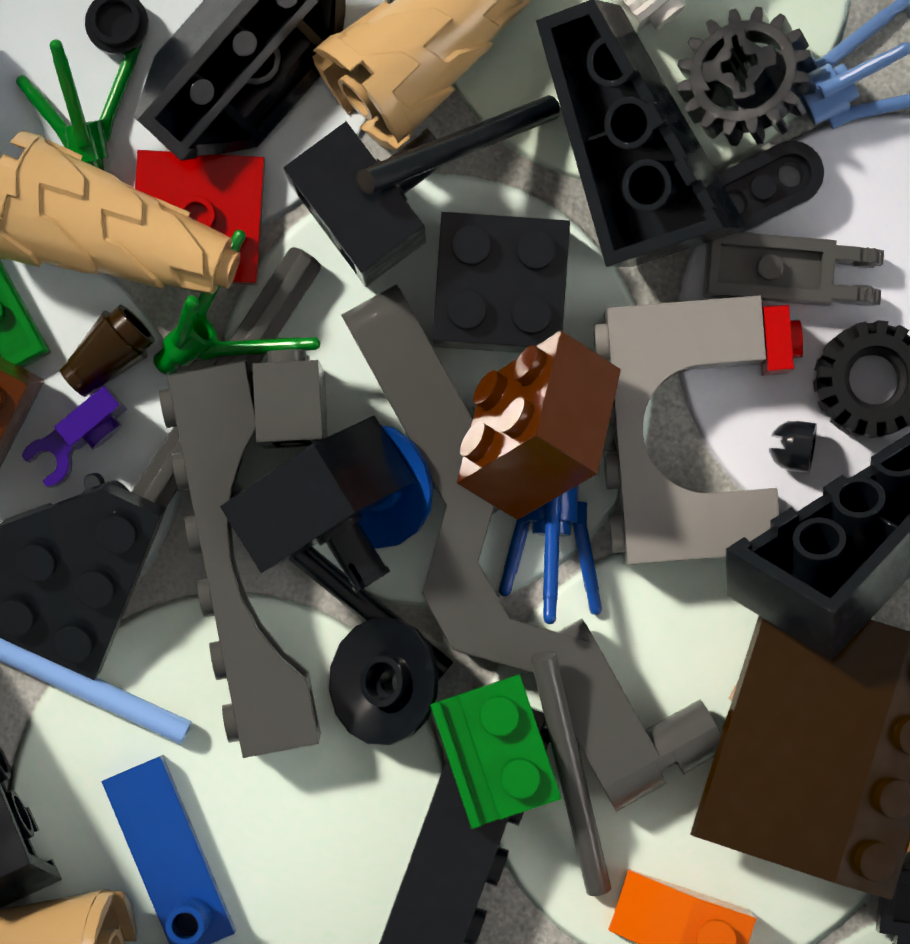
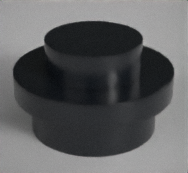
M94 0L85 16V29L89 39L99 50L110 55H124L134 51L143 43L149 29V18L139 0Z

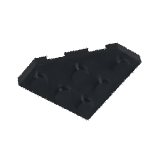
M105 482L84 490L80 495L55 504L50 502L4 519L0 523V638L95 680L102 671L167 508L110 482Z

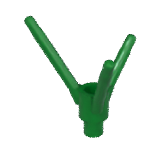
M54 39L50 42L49 46L72 125H67L25 75L17 77L16 84L53 128L65 148L82 155V161L105 171L103 159L109 158L106 141H110L114 119L136 65L142 44L134 51L124 54L99 120L86 122L63 44L60 40Z
M238 229L234 232L231 238L233 240L231 244L232 250L239 252L246 238V233L243 230ZM218 286L213 295L201 293L198 298L194 295H189L186 298L178 326L164 338V347L154 355L153 362L161 373L171 375L181 365L190 366L198 358L209 360L221 356L267 354L268 351L286 349L317 350L320 348L321 343L317 337L220 342L217 339L215 328L207 320L206 315L220 289V286Z

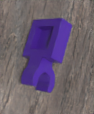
M102 386L54 426L55 430L49 435L31 442L24 449L21 456L26 462L30 463L37 459L41 453L51 452L56 457L57 466L55 471L43 480V483L49 488L57 487L64 483L71 474L73 452L76 449H81L85 444H88L94 450L109 440L122 427L117 418L127 408L112 390Z

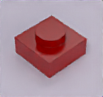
M789 305L766 306L762 308L766 360L760 364L761 376L787 374L794 369L793 359L803 357L800 320H790Z

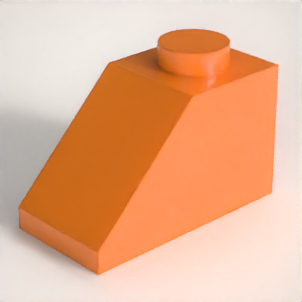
M628 869L608 930L638 944H748L757 918L747 908Z

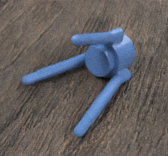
M910 0L894 1L826 55L815 60L817 69L807 74L814 81L817 87L816 92L808 95H799L807 111L806 113L814 125L828 119L831 128L835 129L852 120L910 108V94L850 106L849 103L859 98L855 83L909 55V42H904L888 51H884L849 70L843 63L833 68L835 64L910 5Z

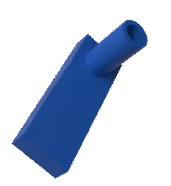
M158 756L102 780V785L168 943L212 944L235 934L236 928L164 756Z

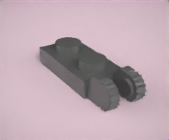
M734 233L706 243L702 296L734 298L761 295V301L822 306H829L832 302L866 306L880 305L881 290L869 285H834L833 282L835 263L854 265V267L874 268L875 266L883 265L884 250L836 245L837 240Z

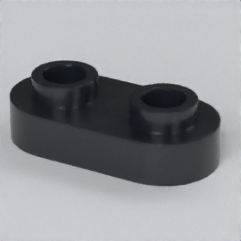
M799 141L782 142L718 174L728 194H736L744 202V211L740 215L748 229L741 231V233H747L807 203L814 197L823 183L824 166L820 156L812 147ZM792 166L796 168L800 174V183L794 187L783 185L778 177V171L781 167Z

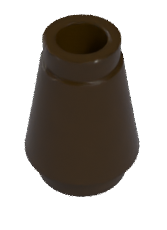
M120 304L111 313L105 310L102 312L69 357L68 362L60 369V373L77 393L87 397L93 390H97L148 357L146 350L155 342V339L144 323L132 311Z

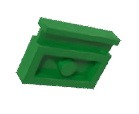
M520 674L430 704L472 829L562 799Z

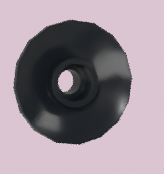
M373 618L355 626L339 643L330 666L329 693L336 716L350 734L367 744L394 745L411 738L426 723L432 711L430 704L436 701L438 694L439 671L432 647L418 629L400 619ZM396 673L397 686L394 691L392 686V679L394 674Z

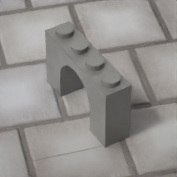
M761 295L607 307L604 312V324H594L593 335L595 353L621 369L609 425H613L615 450L604 451L606 488L618 489L620 514L609 515L612 553L623 552L624 565L726 557L727 547L743 537L751 541L770 529V520L779 515L777 488L700 493L679 487L663 476L650 459L644 443L643 421L646 407L655 390L663 382L679 373L698 369L760 365L766 360Z

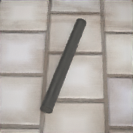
M544 651L531 657L533 672L586 893L589 896H600L611 890V884L557 655L554 651Z

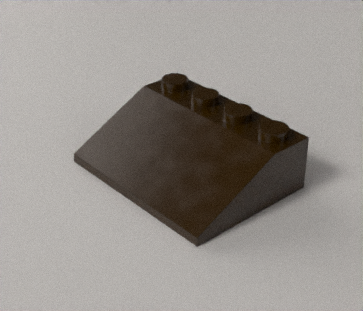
M758 616L690 835L839 885L892 900L910 843V631L870 619L832 661L766 619Z

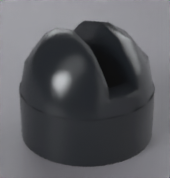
M787 421L779 425L772 432L771 436L785 439L786 446L785 449L769 448L773 461L786 470L809 474L814 456L817 423Z

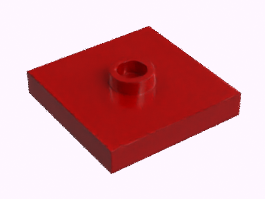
M137 150L135 189L190 212V218L231 238L236 230H243L246 233V238L239 250L240 261L232 284L258 285L265 158L216 154L197 156L195 159L181 161L170 151Z

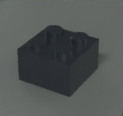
M441 212L432 337L433 347L522 353L527 347L531 345L537 346L557 332L563 331L570 220Z

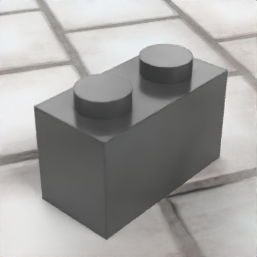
M286 349L268 351V362L252 363L256 442L265 449L308 447L328 437L325 370L319 360H310V356L306 355V350Z

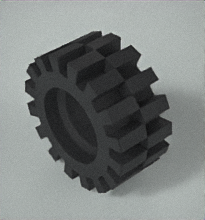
M877 320L874 323L861 322L839 333L824 347V352L817 359L814 370H817V375L813 381L814 392L818 391L820 401L817 403L821 411H826L832 418L830 422L837 428L843 427L849 431L848 434L857 437L869 436V438H877L893 434L910 426V336L907 334L909 330L901 325L894 327L888 325L889 321ZM876 355L883 357L892 364L896 371V390L891 398L884 403H865L856 397L851 389L849 382L851 368L863 356Z

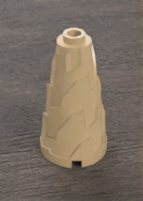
M395 0L390 5L384 1L340 33L330 35L313 50L316 52L313 60L324 83L345 112L349 115L356 110L364 118L368 119L360 128L381 146L389 150H396L410 139L412 132L455 90L452 85L494 45L491 40L531 0Z
M23 130L10 141L15 146L23 148L24 151L19 159L2 154L0 158V259H8L40 267L41 263L82 273L106 274L163 289L166 285L213 295L218 286L226 289L231 286L240 261V252L231 249L233 241L231 237L190 218V212L134 189L133 186L120 181L113 174L82 161V155L58 145L44 136Z

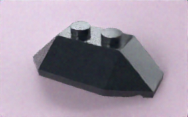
M203 0L154 56L133 117L181 161L195 159L197 156L258 148L320 77L313 60V56L316 54L313 50L330 35L343 31L346 0Z

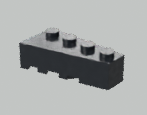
M910 433L873 455L870 466L850 478L841 475L824 486L823 496L796 512L791 507L770 520V529L755 539L749 541L746 537H743L727 547V596L833 661L910 577Z

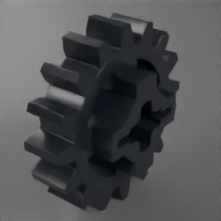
M755 7L750 20L743 21L735 8L729 11V24L724 27H720L712 19L706 22L710 36L705 41L690 37L687 41L695 56L694 59L686 58L678 61L677 66L686 80L678 83L676 87L683 101L687 103L684 109L694 124L701 122V127L708 137L714 139L724 131V135L730 145L738 146L743 133L750 132L756 144L759 145L764 143V129L773 126L776 131L783 135L788 132L783 118L789 112L802 117L807 112L799 99V95H808L816 92L817 87L811 76L807 73L817 69V63L811 51L806 50L809 44L800 28L792 30L785 15L780 13L769 23L763 8ZM755 43L767 44L768 46L760 47ZM747 62H749V64H750V66H751L750 68H748V70H747ZM745 83L746 91H744V89L742 88V86L745 85ZM732 105L738 108V111L727 110L723 107Z

